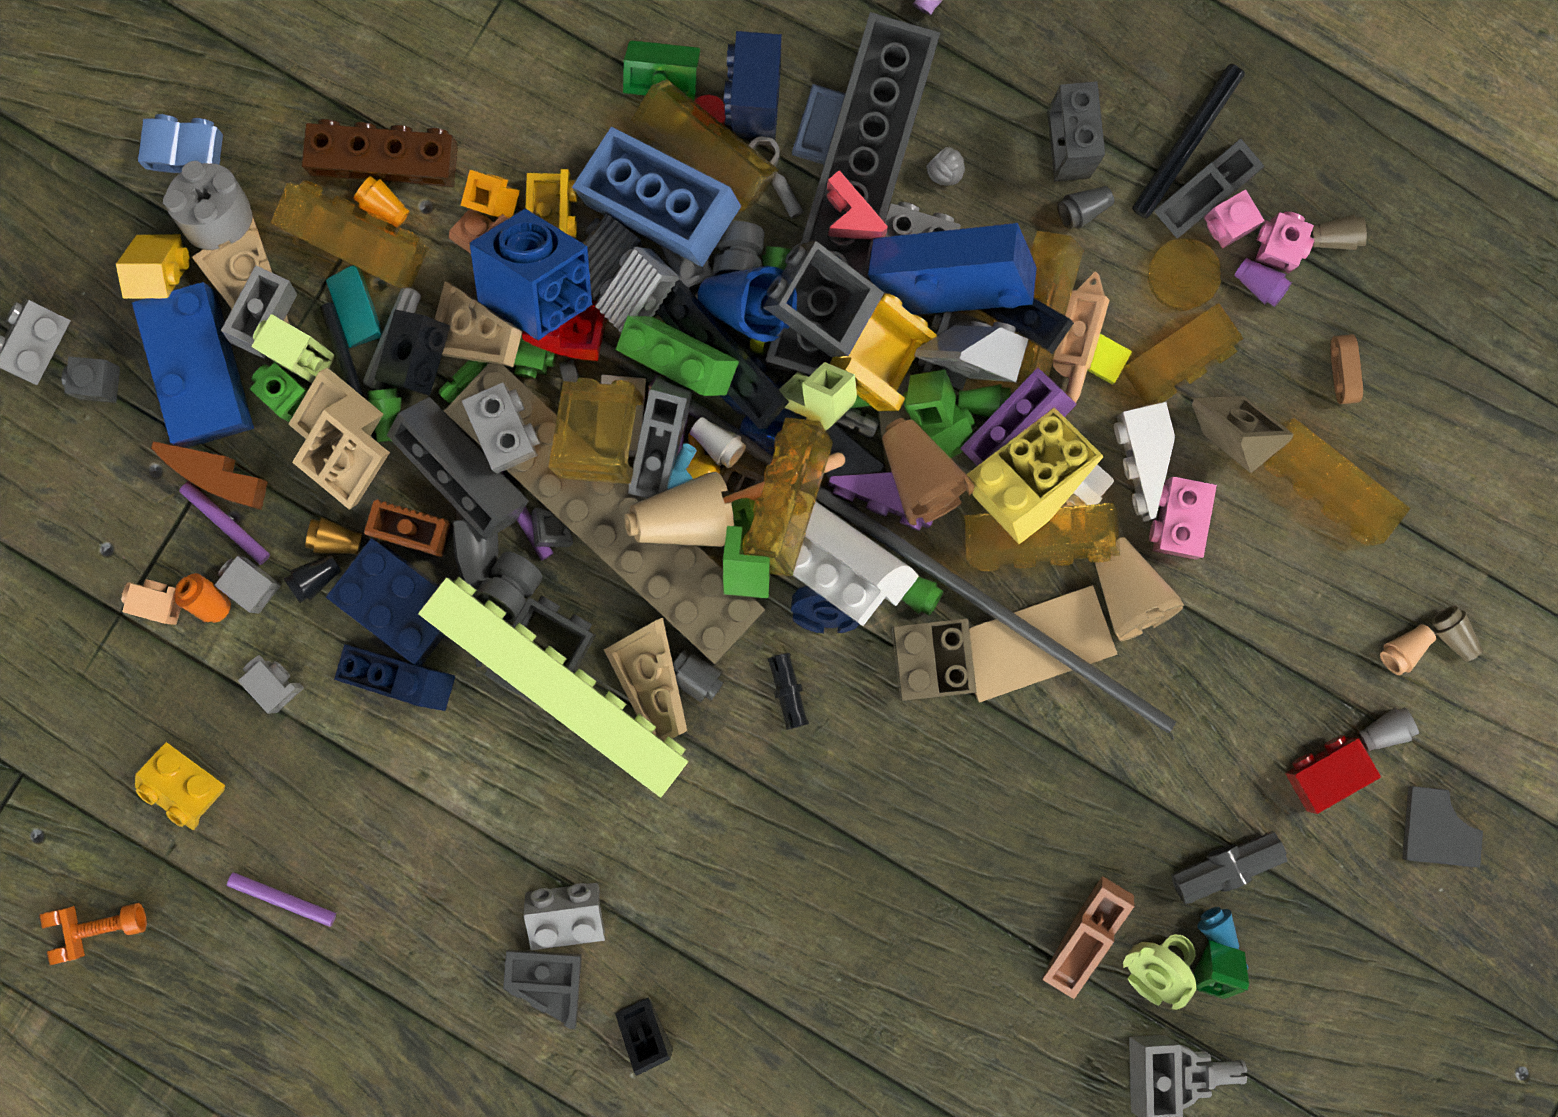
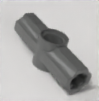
M1271 831L1240 845L1232 844L1212 851L1206 855L1207 859L1172 873V882L1177 894L1186 905L1219 890L1222 892L1230 891L1249 883L1252 880V876L1287 862V853L1276 833Z

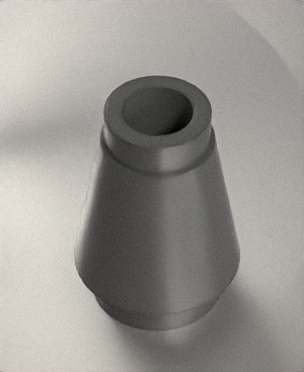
M1107 186L1064 196L1063 201L1058 203V214L1066 228L1072 229L1075 227L1080 229L1113 206L1114 197Z

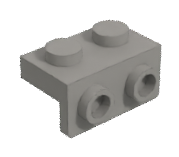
M24 298L21 304L15 302L6 318V322L10 323V326L4 337L0 335V368L38 385L71 320Z
M578 883L568 887L553 889L541 888L525 893L524 920L531 950L605 941L598 883Z

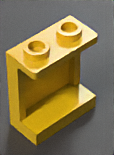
M888 293L883 294L849 356L833 357L830 362L833 366L855 374L857 395L877 411L900 410L905 397L899 394L897 390L915 358L916 349L921 347L923 343H927L937 337V334L928 328L927 321L909 313L902 307L903 303L900 299Z

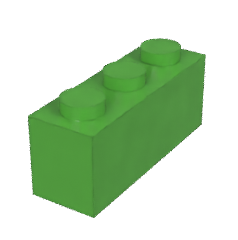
M628 315L616 347V351L703 396L727 395L739 363L738 360L650 316Z

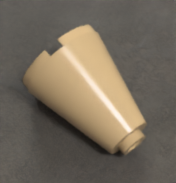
M706 473L631 505L630 513L625 514L627 534L634 536L635 540L640 543L725 546L727 526H734L731 502L724 503L721 494L723 491H728L726 483L719 473Z
M1111 535L1096 544L1098 550L1093 553V559L1113 629L1119 641L1137 637L1143 634V629L1152 625L1155 628L1183 609L1182 606L1184 604L1181 598L1125 537L1117 539L1115 535Z

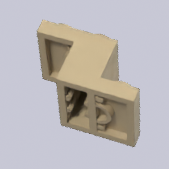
M329 368L319 371L288 424L306 439L292 463L350 510L358 504L390 453L370 437L384 414Z

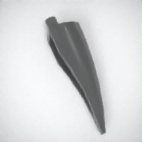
M455 508L456 521L452 522L455 560L460 577L477 591L486 577L493 578L491 569L498 560V533L485 540ZM475 658L476 667H482V662Z

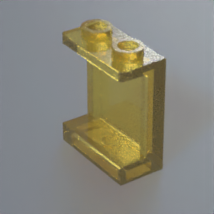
M578 378L576 382L563 381L548 466L559 478L631 484L633 469L627 461L636 406L643 405L644 396L634 384L623 380H614L612 384H599L598 381L590 378Z

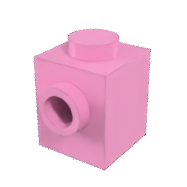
M1246 189L1217 205L1205 216L1209 232L1219 242L1222 249L1251 233L1264 222L1263 217Z

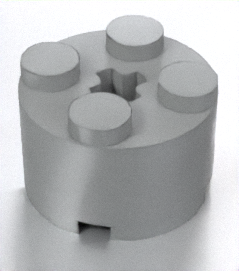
M199 161L188 162L183 166L182 172L170 183L163 197V204L181 232L192 245L201 249H219L218 245L227 241L233 244L243 237L252 222V210L250 209L247 196L234 175L227 168L218 164H202Z

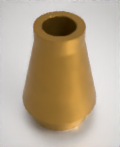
M322 517L320 521L311 519L305 548L314 549L313 553H351L358 555L362 533L354 532Z

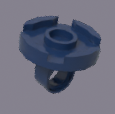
M807 585L799 588L792 595V619L806 630L824 634V627H838L837 633L839 634L854 630L860 625Z

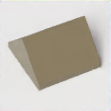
M1245 396L1194 398L1192 403L1202 434L1250 473L1289 443L1294 435Z

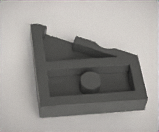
M508 949L506 951L503 989L517 998H523L528 1001L532 1007L540 1012H546L563 1022L567 1028L576 1029L582 954Z

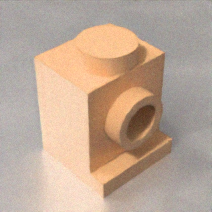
M145 579L144 585L128 582L122 593L121 600L124 604L122 612L164 624L176 625L181 611V607L175 603L176 587L168 586L167 589V584Z

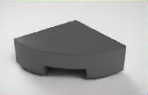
M535 508L531 512L535 547H570L573 544L570 530L567 526L564 527L553 516L552 512L542 508Z

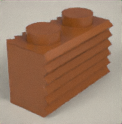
M377 499L372 504L364 534L442 557L452 525L450 521Z

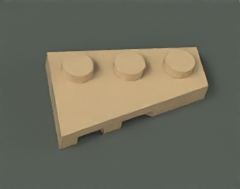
M252 218L247 232L233 244L230 241L219 244V249H203L192 257L231 309L234 307L255 265L272 273L254 218ZM286 315L284 322L290 324Z
M445 281L435 320L450 325L442 356L513 367L523 331L457 286Z
M663 618L648 624L604 649L636 715H642L656 726L652 733L665 741L668 736L673 739L686 732V722Z

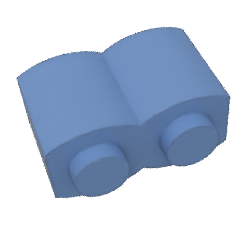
M156 114L155 119H143L138 162L145 169L158 172L181 173L183 166L191 161L219 165L223 134L214 126L212 121L193 118L191 123H179L177 118L165 114Z

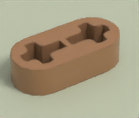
M1354 334L1333 336L1330 352L1337 401L1339 404L1360 403L1363 397V381L1357 339Z

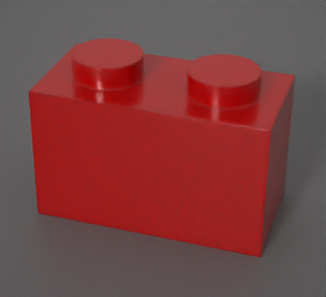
M1344 735L1337 736L1324 744L1326 750L1315 756L1312 753H1308L1292 762L1294 768L1285 774L1307 812L1319 814L1381 778L1359 738H1345Z

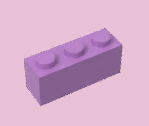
M1037 368L960 449L978 466L1051 409L1056 408L1065 417L1077 404L1053 380Z

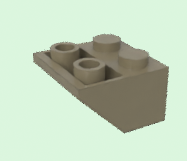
M968 618L891 627L900 701L977 693Z

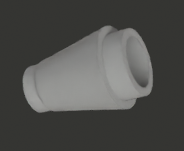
M1406 707L1400 710L1393 708L1364 730L1359 731V735L1368 752L1374 749L1377 750L1410 742L1413 736L1419 734L1416 723Z

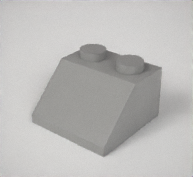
M971 321L970 326L954 325L917 348L915 357L970 379L1016 382L1028 339L1016 334V328L1006 323L994 322L992 327L982 322Z

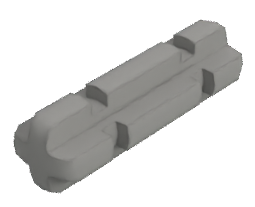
M853 408L849 409L835 424L851 431L855 428L859 430L858 434L872 438L879 425V420L868 414L864 417L860 415L862 411Z

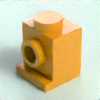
M469 170L461 206L491 216L500 217L504 214L507 218H510L514 215L520 190L507 186L508 179Z

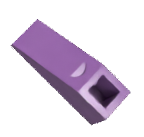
M892 472L832 476L830 478L828 486L834 488L833 494L838 495L844 500L853 502L854 497L868 503L866 506L868 510L882 516H886L888 512L902 517L900 520L901 524L920 531L922 526L929 528L932 525L933 521L925 523L922 517L916 519L917 525H911L907 521Z

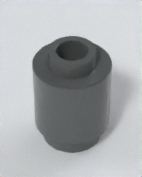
M683 650L673 663L678 687L700 703L705 697L712 701L724 684L719 680L722 672L695 653L690 655Z

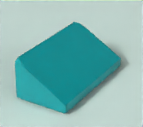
M355 264L326 279L349 348L381 338L383 331L361 268Z

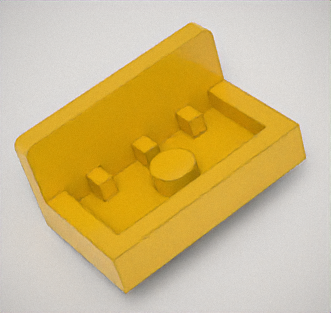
M561 169V174L527 173L526 209L571 237L576 238L577 219L576 216H571V202H577L578 195L572 188L576 180H572L569 169Z
M167 742L147 761L135 776L136 793L143 801L150 805L156 803L166 811L167 817L173 823L180 827L186 825L191 830H194L199 825L200 817L225 790L223 783Z

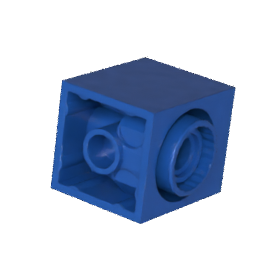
M523 209L470 242L478 302L539 341L545 335L556 330L560 325H563L592 305L587 246L529 210Z

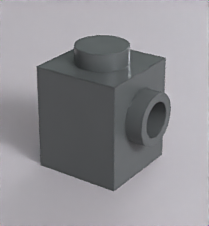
M68 357V364L64 367L61 378L62 385L65 388L64 393L80 400L116 403L120 367L102 359Z

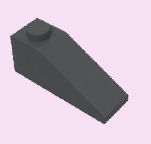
M658 376L650 388L628 489L630 494L649 498L668 490L693 390L672 379Z

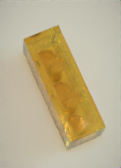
M1217 303L1128 363L1122 371L1146 405L1155 399L1158 403H1163L1178 393L1174 387L1184 379L1190 385L1208 372L1204 367L1206 364L1214 359L1221 364L1238 351L1234 345L1244 338L1221 305Z

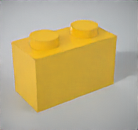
M180 234L135 236L116 263L123 299L169 297L174 287L179 284L185 270L189 268V252L186 247L182 246Z

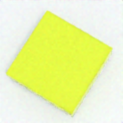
M1100 334L1091 367L1087 371L1113 385L1132 351Z

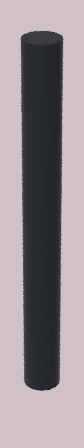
M333 302L320 306L321 313L343 381L364 397ZM374 430L370 437L377 441Z

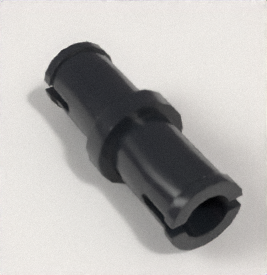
M790 653L780 654L767 659L776 686V690L773 691L775 699L779 698L786 730L809 724L800 692H803L802 684H797Z

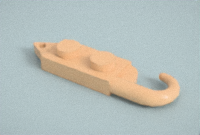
M1094 272L1077 291L1071 290L1064 315L1070 318L1074 324L1052 356L1055 370L1063 377L1069 379L1066 394L1075 403L1080 397L1087 370L1091 367L1110 301L1104 295L1101 279L1097 272Z

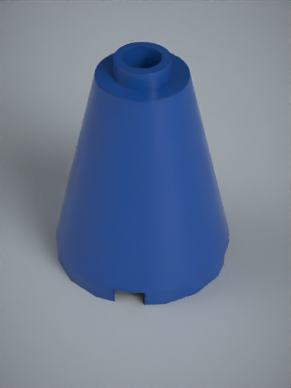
M760 266L708 277L699 287L698 300L712 316L753 340L761 342L775 341L779 338L777 335L783 328H789L787 324L763 308L769 297L767 295L769 286L777 277L782 275L784 270L774 266ZM796 289L793 290L786 302L795 310H797Z

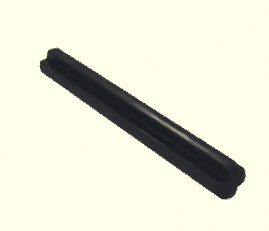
M1229 64L1133 205L1132 210L1137 215L1147 219L1152 214L1245 76L1243 69L1235 64Z

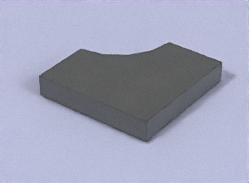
M1408 786L1402 859L1480 868L1483 831L1469 827L1458 818L1451 805L1449 790Z

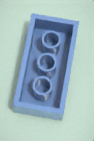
M613 127L609 129L572 186L587 207L604 216L609 214L623 226L703 267L741 208L738 199L729 186Z

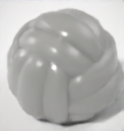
M945 147L926 166L930 179L944 186L957 184L962 179L965 171L964 159L961 153L951 147Z

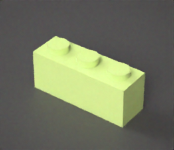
M270 314L267 321L263 320L260 322L253 334V340L255 341L251 346L252 348L310 383H313L319 371L329 368L336 357L335 354L311 336Z

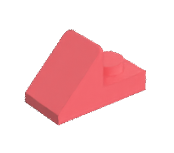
M839 170L830 177L827 182L829 193L826 196L836 210L839 212L845 210L847 213L830 226L828 236L868 240L885 237L888 226Z

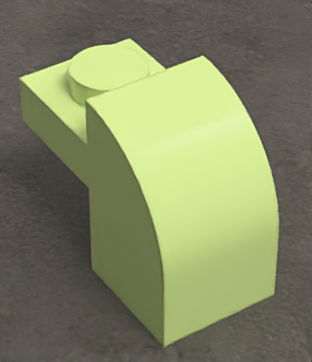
M826 362L809 377L797 372L779 389L789 401L785 408L806 417L808 429L814 431L828 430L854 405L857 397L855 374Z

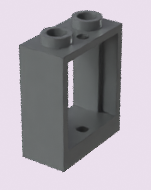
M1098 82L1062 84L1059 86L1047 110L1054 182L1089 179L1105 156ZM1059 139H1063L1065 141V145L1060 146L1058 145L1057 141Z
M817 241L798 244L787 255L785 263L788 265L782 275L777 277L767 290L769 297L763 308L829 356H849L884 292ZM809 263L851 294L829 334L786 304Z
M542 595L538 601L529 597L513 627L515 628L518 623H521L527 628L535 613L538 612L581 637V641L566 665L569 670L575 673L596 637V634L589 631L592 624L575 614L570 619L559 614L557 611L560 606ZM488 667L484 674L485 676L537 705Z

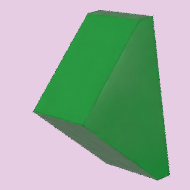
M1209 940L1193 973L1196 980V991L1221 999L1248 991L1249 978L1245 952Z

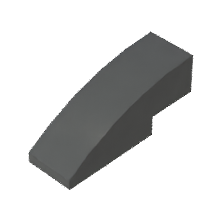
M1239 139L1154 212L1178 239L1202 220L1214 207L1224 202L1259 173L1265 166L1245 142Z

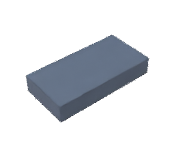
M812 84L792 150L793 156L825 164L846 93Z

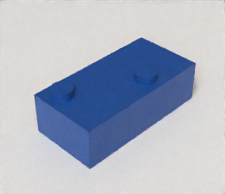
M1018 223L873 238L868 276L871 282L884 293L894 295L903 303L902 307L909 313L920 315L1033 305L1037 267Z
M201 282L173 290L168 298H145L132 302L170 443L178 447L189 448L254 429L231 343L221 331L225 321L216 290Z

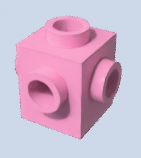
M1279 212L1270 222L1265 220L1257 237V241L1261 242V246L1255 261L1289 274L1299 266L1302 258L1306 259L1314 243V238L1310 237L1314 225L1304 222L1305 218L1294 212Z

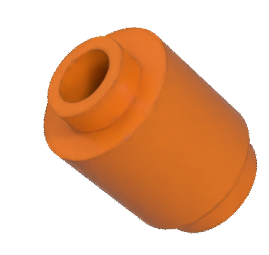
M190 574L182 578L176 585L175 603L204 622H220L227 616L231 608L230 598L214 586V583L200 574Z

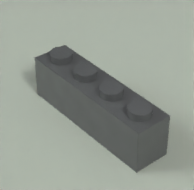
M430 397L398 413L387 436L485 540H488L516 522L529 501L502 472L497 474L491 469L484 453Z

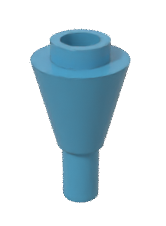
M1214 907L1205 911L1197 925L1198 929L1209 940L1239 950V942L1231 910Z

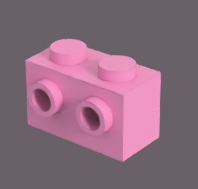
M1171 477L1165 480L1159 506H1161L1158 521H1153L1149 535V541L1154 542V552L1194 560L1204 557L1217 485L1178 477Z

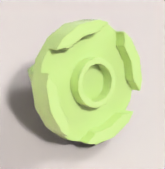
M1171 935L1161 945L1150 942L1138 943L1132 947L1123 961V968L1128 967L1131 972L1127 978L1130 984L1140 995L1158 1006L1164 1001L1173 1005L1171 1009L1178 1010L1188 1004L1197 989L1195 977L1189 968L1195 959V948L1191 941L1183 935ZM1170 945L1178 947L1183 952L1184 961L1170 951L1168 947Z

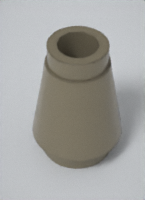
M1355 214L1314 225L1311 232V238H1314L1312 247L1357 250L1359 246H1366L1367 231L1365 218L1355 217Z
M1450 606L1433 617L1431 621L1434 626L1433 632L1459 655L1464 662L1477 658L1483 652V648L1465 611H1460L1457 606Z

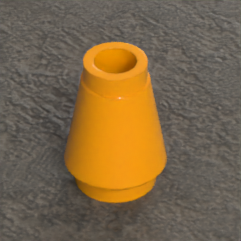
M372 176L364 181L353 197L359 203L358 208L392 224L396 228L405 221L410 213L381 179L377 181Z

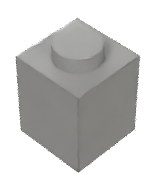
M237 556L235 560L229 559L218 572L220 579L214 585L249 613L257 614L262 611L281 587L279 582L248 558Z

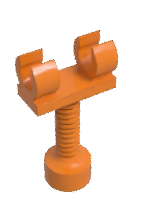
M140 903L123 906L119 915L78 924L75 906L39 915L42 928L62 924L66 946L47 951L49 965L85 956L81 938L123 929L126 935H133L144 932L147 926L146 914Z

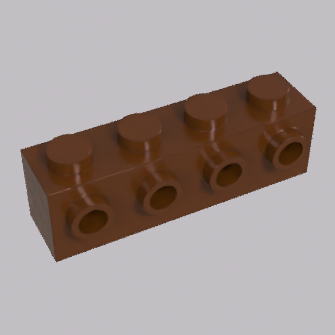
M321 119L318 120V124L306 123L302 167L310 176L366 180L372 176L377 181L381 179L383 182L454 187L458 144L453 135L439 128H428L425 133L413 132L412 128L402 125H392L390 130L376 129L375 125L365 122L354 123V127L340 126V123L337 121Z

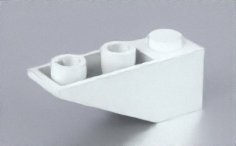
M1166 402L1125 411L1117 416L1118 422L1114 423L1117 442L1124 444L1127 458L1123 459L1125 475L1128 480H1133L1136 492L1132 494L1133 507L1137 515H1142L1143 522L1156 518L1175 440Z

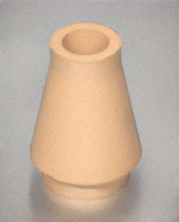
M1420 624L1415 629L1384 644V650L1380 653L1381 661L1396 675H1402L1404 672L1409 673L1429 646L1436 641V636L1428 626Z

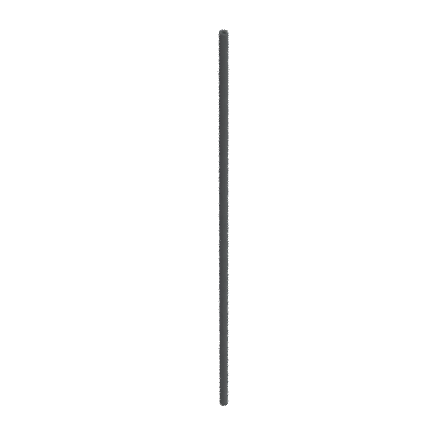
M604 339L602 340L600 355L631 376L646 378V386L649 387L656 374L634 359L616 351V347ZM691 399L688 414L697 420L704 417L709 422L741 436V442L746 445L745 452L781 475L796 469V467L694 399ZM811 478L796 484V486L1166 733H1169L1175 726V720L838 495L833 494L832 491Z

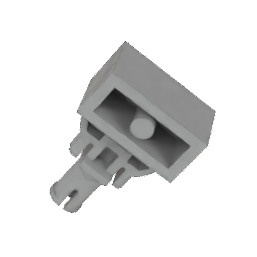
M1166 1035L1129 1037L1131 1112L1138 1117H1183V1109L1194 1104L1198 1098H1209L1212 1096V1091L1209 1089H1214L1219 1085H1242L1247 1083V1076L1241 1075V1073H1247V1067L1243 1060L1209 1062L1211 1061V1056L1208 1052H1193L1188 1047L1179 1044Z

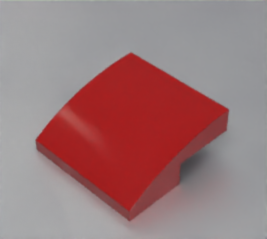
M592 301V305L585 311L560 325L559 328L551 331L539 341L525 331L522 332V339L533 346L558 355L598 361L607 318L595 307L597 301Z

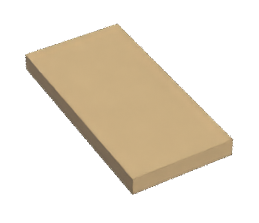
M1093 585L1014 612L1089 664L1118 655ZM997 619L969 628L977 692L975 696L978 703L1072 671V669Z

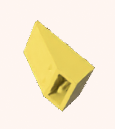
M1053 408L966 475L975 486L972 493L973 496L1020 544L1050 521L1100 462L1103 455L1056 408Z

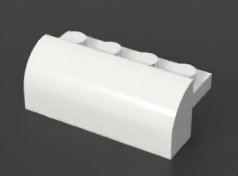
M801 491L788 492L769 507V510L774 515L764 526L768 542L755 547L862 626H864L884 598L896 606L919 577L907 564Z

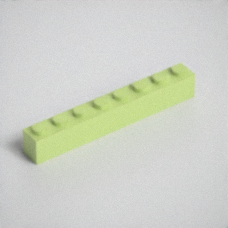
M458 576L455 581L446 578L418 614L661 798L689 762L682 755L686 749L669 736L663 741L652 733L656 726L642 715L638 714L634 719L623 711L627 704L612 692L608 691L604 696L594 689L593 686L597 681L583 670L578 668L575 673L563 665L567 658L550 645L544 651L533 642L537 636L524 625L518 623L514 628L503 619L506 612L495 603L488 600L484 605L472 595L476 592V589Z

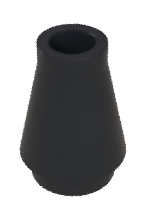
M328 554L321 559L289 570L291 574L285 577L284 581L299 603L307 598L311 601L342 571L333 557Z

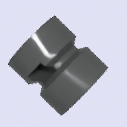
M732 221L716 245V248L721 253L715 254L713 276L760 267L761 259L758 256L763 253L765 236L763 228L749 222Z
M504 552L491 569L493 578L486 577L475 592L474 597L484 605L488 600L492 601L506 612L503 619L506 622H513L526 603L525 598L533 595L543 577L537 567L529 560L513 552Z

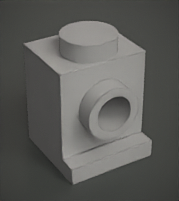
M260 655L252 659L243 668L246 674L238 680L267 714L278 713L304 689L300 683H289L287 681L290 678V674L277 661L273 663L265 661Z

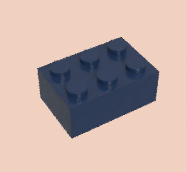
M736 31L735 44H728L727 67L729 81L725 80L724 104L725 125L732 126V138L755 139L760 136H767L776 140L782 34Z
M371 538L326 596L333 604L414 665H423L445 636L444 633L418 614L439 588V585L376 539Z

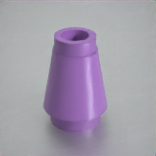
M1248 258L1243 261L1234 275L1264 305L1269 303L1274 307L1280 302L1292 282L1285 278L1287 274L1251 261Z

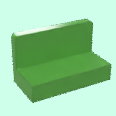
M727 526L723 554L724 594L768 598L770 558L743 555L742 527Z

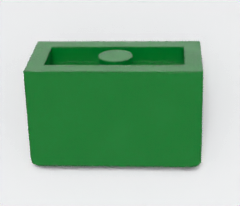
M629 41L624 57L623 93L695 101L700 48Z

